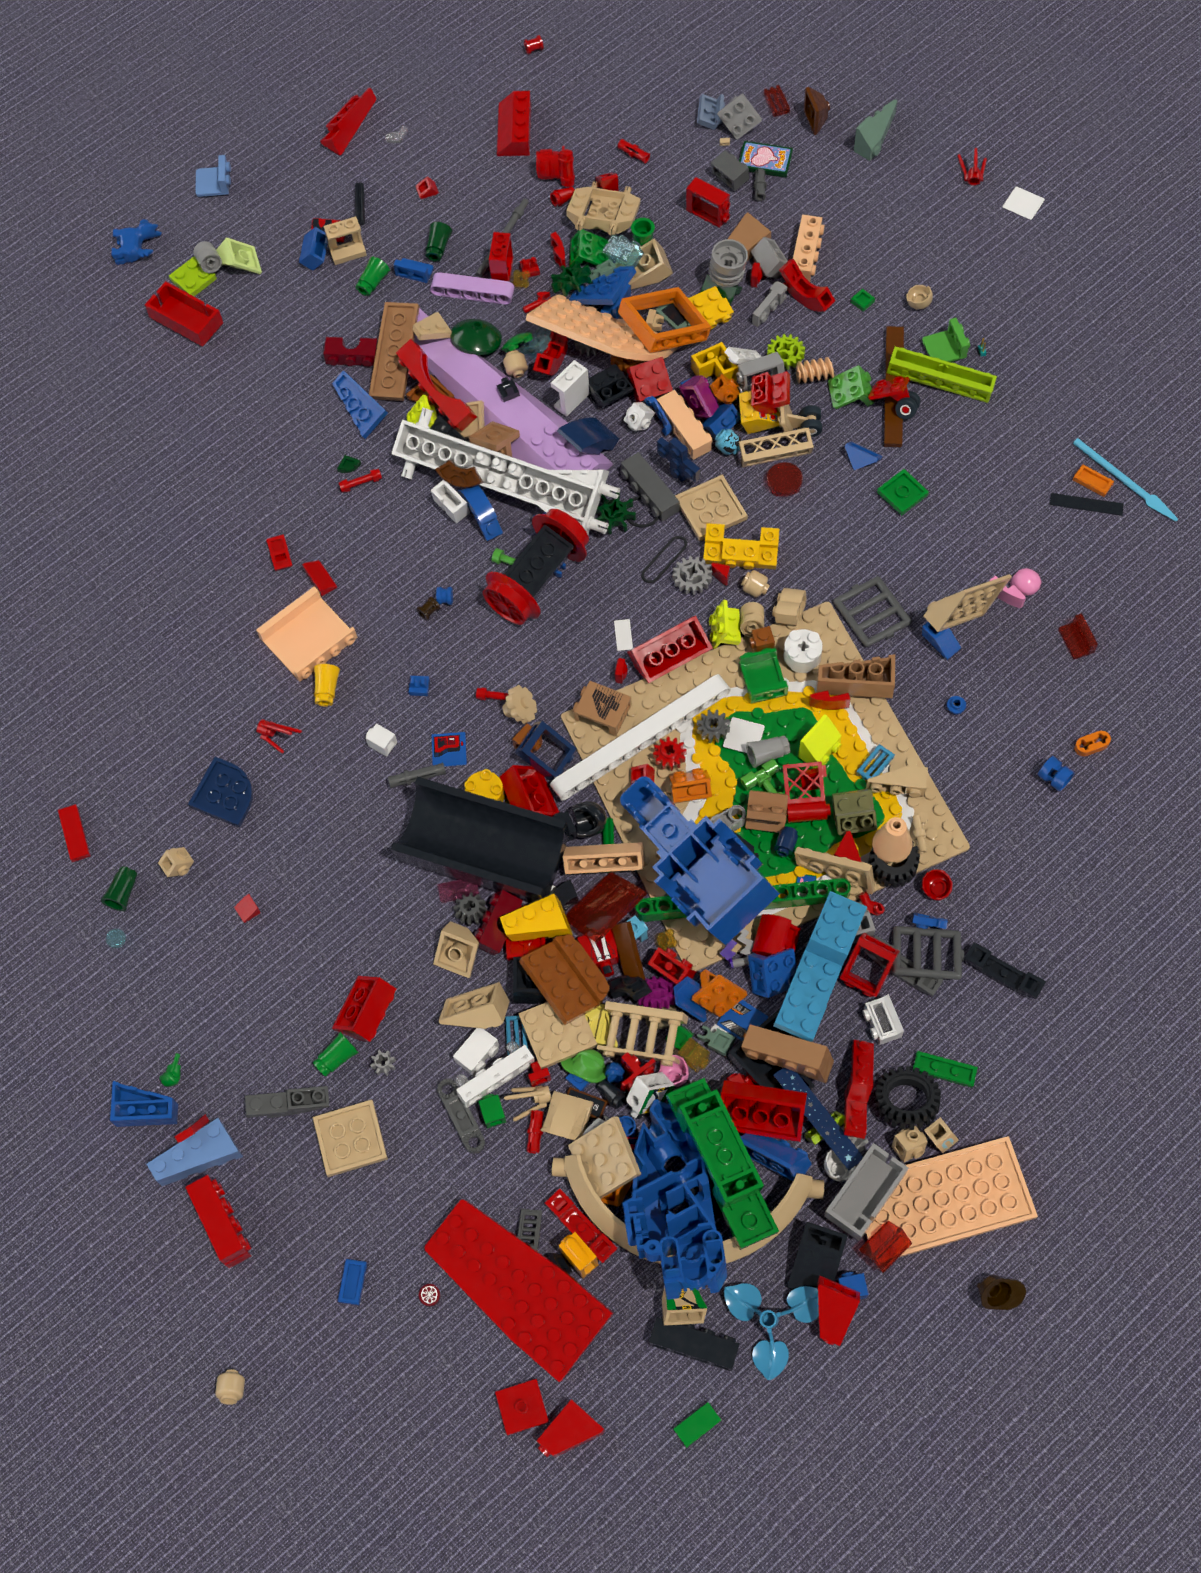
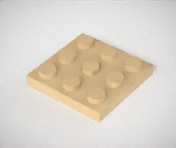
M723 475L675 495L680 501V510L699 541L705 539L707 523L724 524L725 529L748 518V515Z
M548 1002L519 1013L520 1020L541 1070L572 1058L580 1051L597 1047V1042L585 1015L564 1025Z
M373 1100L313 1117L328 1177L388 1160Z
M613 1116L568 1145L572 1155L581 1156L586 1175L600 1199L641 1175L619 1117Z

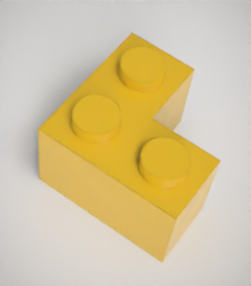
M723 342L691 355V369L696 376L703 375L705 378L713 374L718 378L723 374L728 379L732 378L737 381L738 365L728 360L729 357L724 353L727 348Z

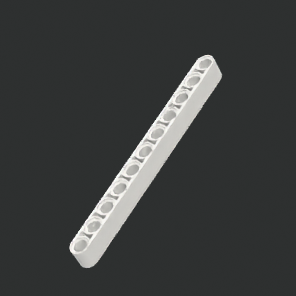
M719 674L714 675L557 776L550 783V786L562 801L570 798L727 696L731 688Z

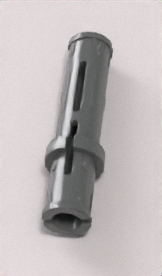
M442 762L413 771L405 770L404 773L388 776L390 788L405 784L411 785L412 782L416 781L417 776L428 779L445 775L446 772Z

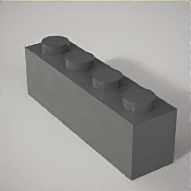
M639 452L621 462V476L630 482L634 492L640 494L641 500L645 505H649L655 517H659L663 522L680 511V501Z

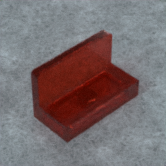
M1082 613L1075 615L1072 623L1059 627V632L1073 659L1095 653L1098 643Z
M887 1221L859 1250L863 1255L871 1259L880 1272L884 1273L912 1245V1242L903 1229Z

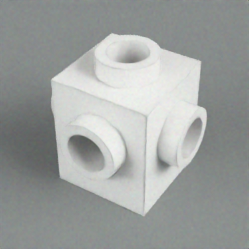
M634 402L627 410L624 421L634 431L645 430L651 424L650 420L655 412L643 402Z

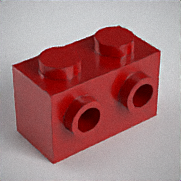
M658 947L648 962L651 967L676 984L687 976L693 979L697 972L692 969V963L684 958L682 961L676 958L677 953L670 948L664 950Z

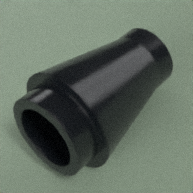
M606 1079L599 1083L597 1089L600 1090L611 1107L618 1109L626 1102L627 1096L625 1091L609 1083Z

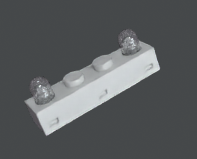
M509 1041L506 1049L510 1055L504 1059L502 1057L497 1059L492 1064L493 1066L487 1070H480L475 1075L476 1077L470 1081L463 1074L456 1076L457 1095L466 1108L531 1067V1063H534V1057L526 1045L520 1048L517 1042Z

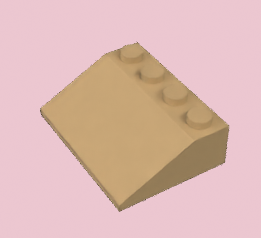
M1009 574L963 590L937 602L933 601L928 605V610L924 617L937 632L984 616L1012 576Z

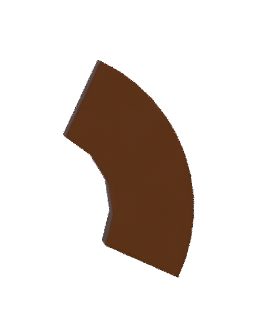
M452 460L435 469L443 480L454 486L470 488L484 483L476 467L461 469Z

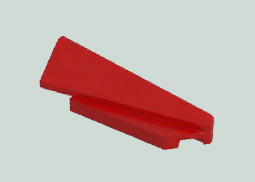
M368 88L360 97L358 95L353 96L326 125L330 132L320 141L322 145L338 155L343 154L376 101V96L371 88Z

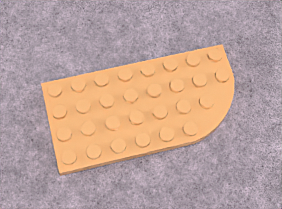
M555 295L526 316V321L621 358L650 361L660 357L664 359L678 348L675 347L650 353L624 319L613 318L609 313H600L596 308L586 307L578 301H569L563 295Z

